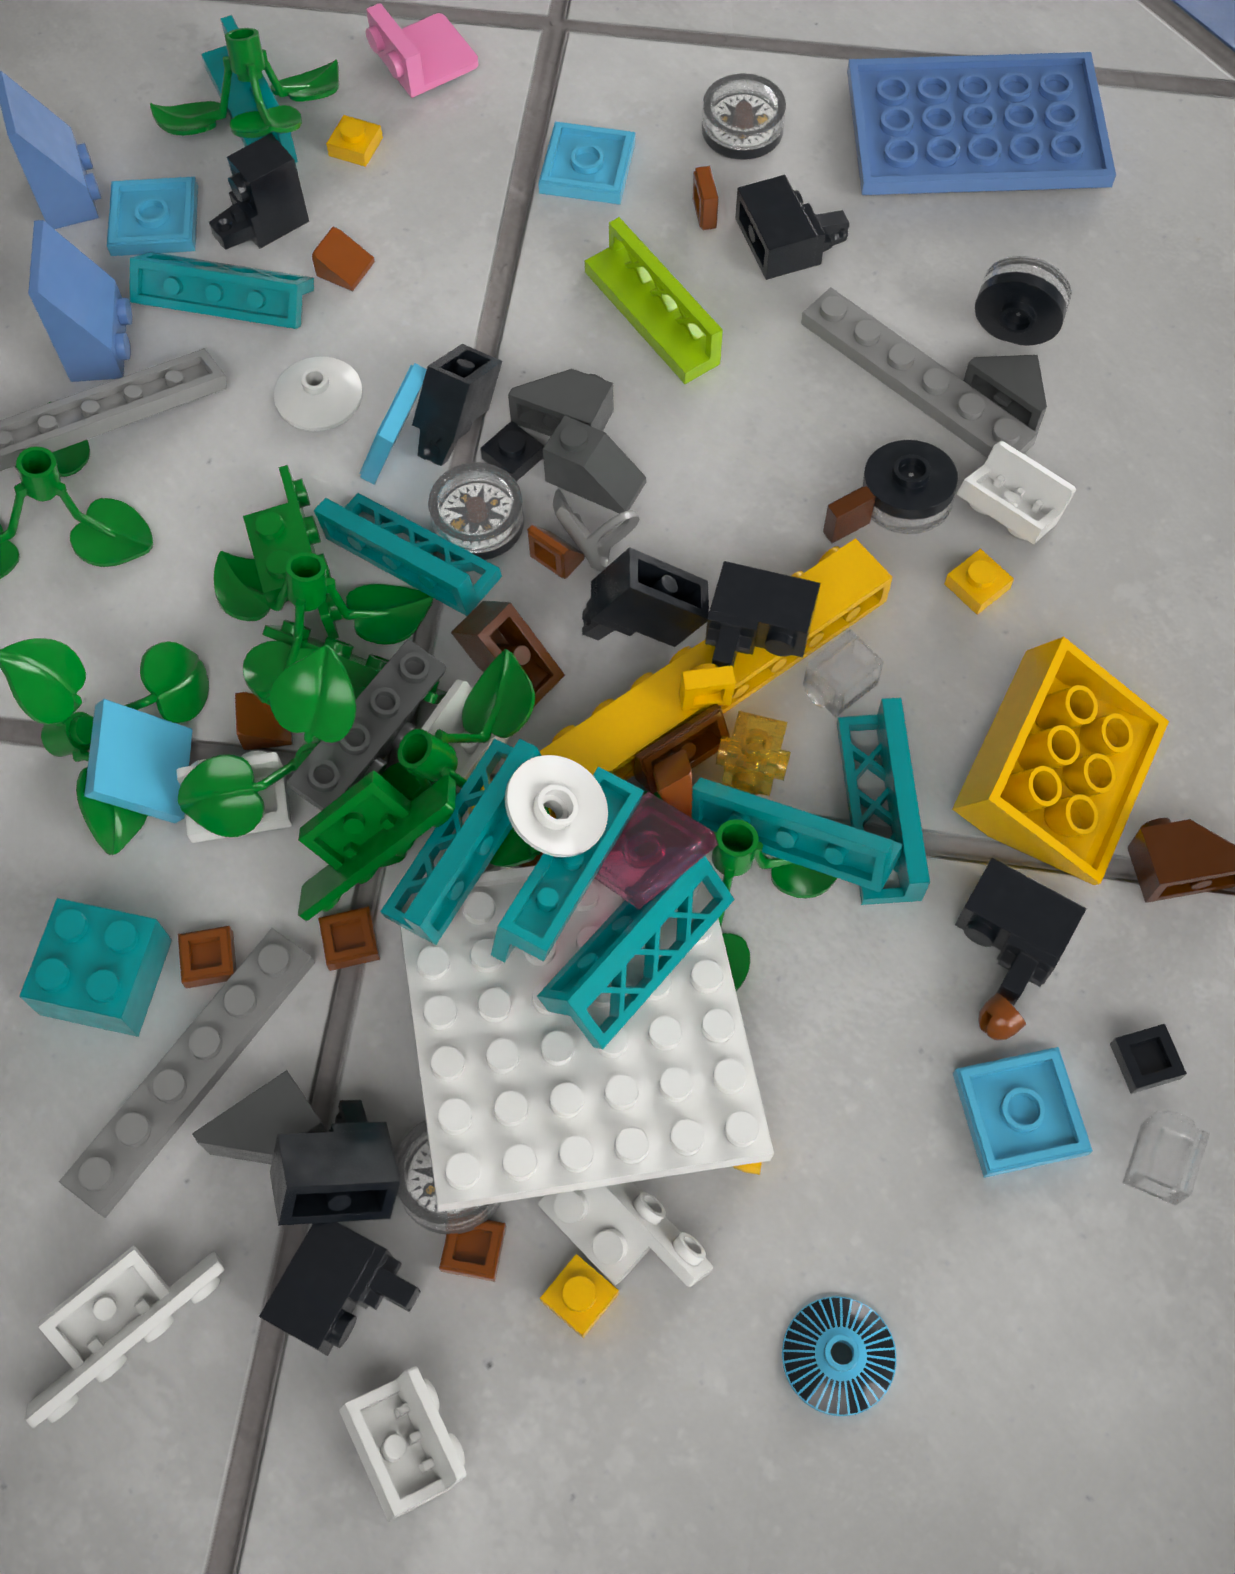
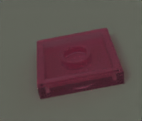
M647 792L642 796L641 802L595 876V879L640 909L718 846L714 831L652 793Z

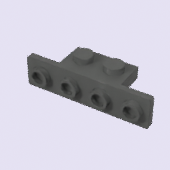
M411 640L405 641L355 700L356 717L349 733L342 740L335 743L321 740L289 778L288 787L322 811L373 770L381 776L388 765L383 759L393 747L398 750L400 742L407 733L417 729L412 724L417 707L444 675L446 666Z

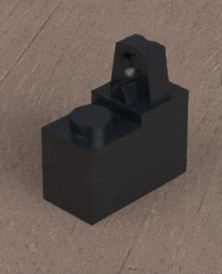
M272 133L227 156L232 176L228 178L232 189L229 192L232 206L209 222L213 236L225 250L251 239L261 249L309 222L295 160Z
M785 174L737 188L735 219L766 280L820 265L823 252L847 240L849 221L844 211L815 214L810 203L803 204L800 192L793 190Z
M461 344L427 366L412 426L420 429L417 456L439 466L444 465L449 460L458 439L470 431L473 421L489 410L503 361Z
M629 547L591 581V598L586 603L587 607L582 613V620L584 622L582 635L599 641L613 631H618L628 636H632L637 632L676 647L707 622L709 614L708 581Z
M724 561L707 617L705 644L715 646L712 664H716L718 667H734L738 652L753 655L755 647L764 648L777 656L793 655L803 658L821 583Z
M992 858L964 906L955 926L963 929L964 934L976 944L984 947L993 946L1001 950L997 957V960H999L997 964L1008 969V972L997 993L1006 998L1012 1005H1015L1028 982L1038 987L1046 982L1059 962L1087 908Z
M340 1100L338 1105L339 1113L336 1115L335 1124L331 1125V1129L328 1132H302L277 1135L270 1168V1178L278 1226L391 1219L401 1180L387 1122H368L362 1100Z
M338 1222L314 1223L259 1317L328 1356L333 1346L341 1348L351 1334L357 1320V1316L352 1314L356 1305L367 1309L369 1306L377 1310L384 1298L410 1312L421 1291L415 1285L396 1275L402 1263L396 1260L388 1249Z

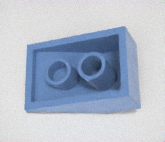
M0 71V106L7 135L46 223L53 229H58L99 218L94 200L101 199V194L94 174H87L86 171L93 169L86 144H77L72 129L68 124Z
M44 220L34 221L28 294L70 381L107 380L124 377V360H129L131 357L130 342L126 333V325L132 324V309L129 299L122 298L115 279Z

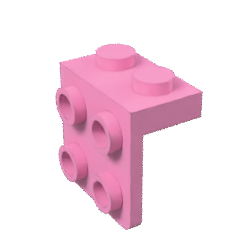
M381 3L366 9L369 28L366 29V37L370 47L378 54L392 76L399 81L411 98L478 67V56L445 15L436 13L401 29Z

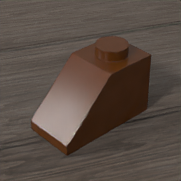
M482 601L451 631V634L483 672L504 649L513 653L532 682L535 692L534 707L565 676L511 602Z
M1158 818L1148 821L1140 827L1127 847L1145 903L1235 887V845L1191 819L1171 822L1169 818Z

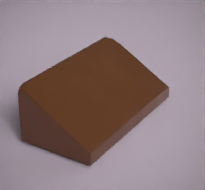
M716 703L636 754L633 770L635 779L651 794L657 792L652 771L654 770V765L684 749L687 752L692 769L731 744L732 741L721 706Z

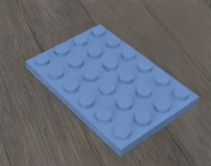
M1091 52L849 59L847 76L862 195L1108 188L1113 186L1116 172Z

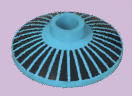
M827 1297L808 1304L793 1318L783 1339L782 1363L790 1386L804 1403L827 1415L851 1416L870 1409L887 1393L895 1375L896 1348L887 1325L873 1309L851 1298ZM844 1343L850 1348L852 1358L848 1364H838L833 1360L831 1356L833 1344Z

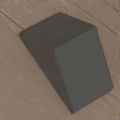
M1038 355L974 357L968 363L963 381L1038 433L1047 408Z

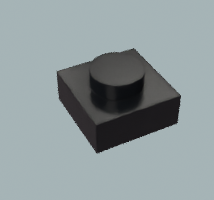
M511 421L485 443L480 450L482 459L514 484L543 459L544 445Z
M1165 1024L1117 1037L1110 1043L1131 1094L1180 1080L1187 1074Z

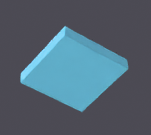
M555 121L538 182L539 194L621 205L635 147V132Z
M177 177L111 181L107 248L110 255L123 256L141 255L149 252L175 253L195 251L198 204L196 178Z
M416 363L410 366L376 433L359 473L361 474L360 478L375 485L422 388L427 369Z
M103 699L95 705L84 797L171 823L184 819L185 813L178 804V792L181 785L177 780L176 769L189 766L192 729Z
M1059 1047L961 1067L953 1072L984 1178L1087 1156L1093 1151Z

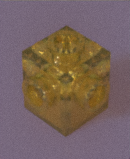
M738 711L732 737L722 735L717 753L716 765L724 766L722 784L753 795L770 796L774 779L784 781L791 754L790 751L782 750L788 722Z

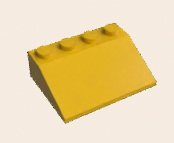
M1064 636L1029 649L1021 660L952 810L988 837L1085 882L1099 885L1103 880L1169 721Z

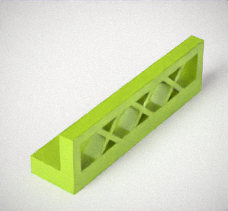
M620 217L610 221L609 247L584 261L585 273L684 384L718 366L721 361L723 329Z

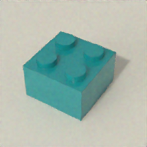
M57 898L19 997L40 1016L139 1037L172 939L157 919Z

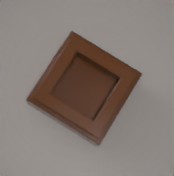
M867 486L861 487L828 504L823 533L831 543L870 524L876 497Z

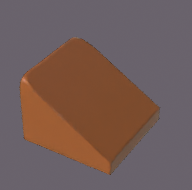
M334 226L312 254L316 276L351 291H354L375 262L371 254L342 230Z
M534 525L527 529L530 557L559 577L566 579L585 559V555L551 531Z
M235 693L236 732L244 750L293 745L292 732L284 729L278 723L270 705L262 703L253 693Z
M683 749L654 765V770L652 771L659 795L679 824L687 827L691 825L692 769L687 752Z

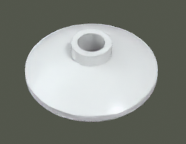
M324 356L306 358L294 363L281 374L274 389V401L280 416L290 425L306 431H326L344 424L357 412L363 397L361 380L356 371L344 361Z
M556 755L537 756L524 762L517 768L507 784L505 807L508 818L517 834L537 851L555 857H572L589 850L603 835L608 820L606 797L594 776L577 762ZM544 807L552 809L556 814V818L551 817Z

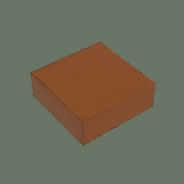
M710 166L696 167L693 172L692 200L699 226L702 227V230L717 228L718 194Z
M369 906L318 918L326 965L329 971L380 960L372 913Z
M230 926L178 934L181 982L185 988L227 982L237 970L234 935Z
M468 1217L463 1220L449 1222L447 1231L459 1230L460 1227L467 1228L483 1219ZM486 1220L471 1231L461 1234H446L439 1270L445 1273L495 1282L507 1227L506 1223Z

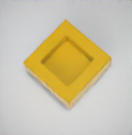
M343 115L326 143L328 155L366 167L383 139L381 126Z
M980 548L947 574L944 585L978 615L1011 588L1014 578Z
M707 663L697 665L689 671H682L679 689L682 711L708 708L716 703L720 706L731 705L736 686L733 666L718 667L716 664Z
M576 1254L543 1293L540 1301L584 1339L617 1298L619 1290Z

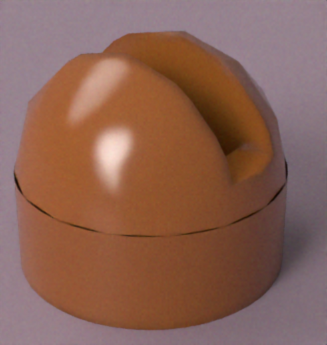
M999 993L992 996L979 1011L978 1022L980 1029L994 1040H1006L1014 1036L1026 1025L1025 1020L1015 1007Z

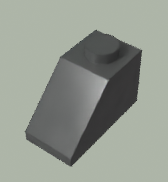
M574 369L513 387L508 394L511 421L519 426L550 437L564 415L603 431L614 411L613 383L604 380L596 374H586Z
M564 415L543 448L546 482L619 514L630 510L646 484V476L605 432Z
M286 1070L193 1132L192 1135L197 1143L210 1155L271 1165L278 1134L322 1133L328 1131Z

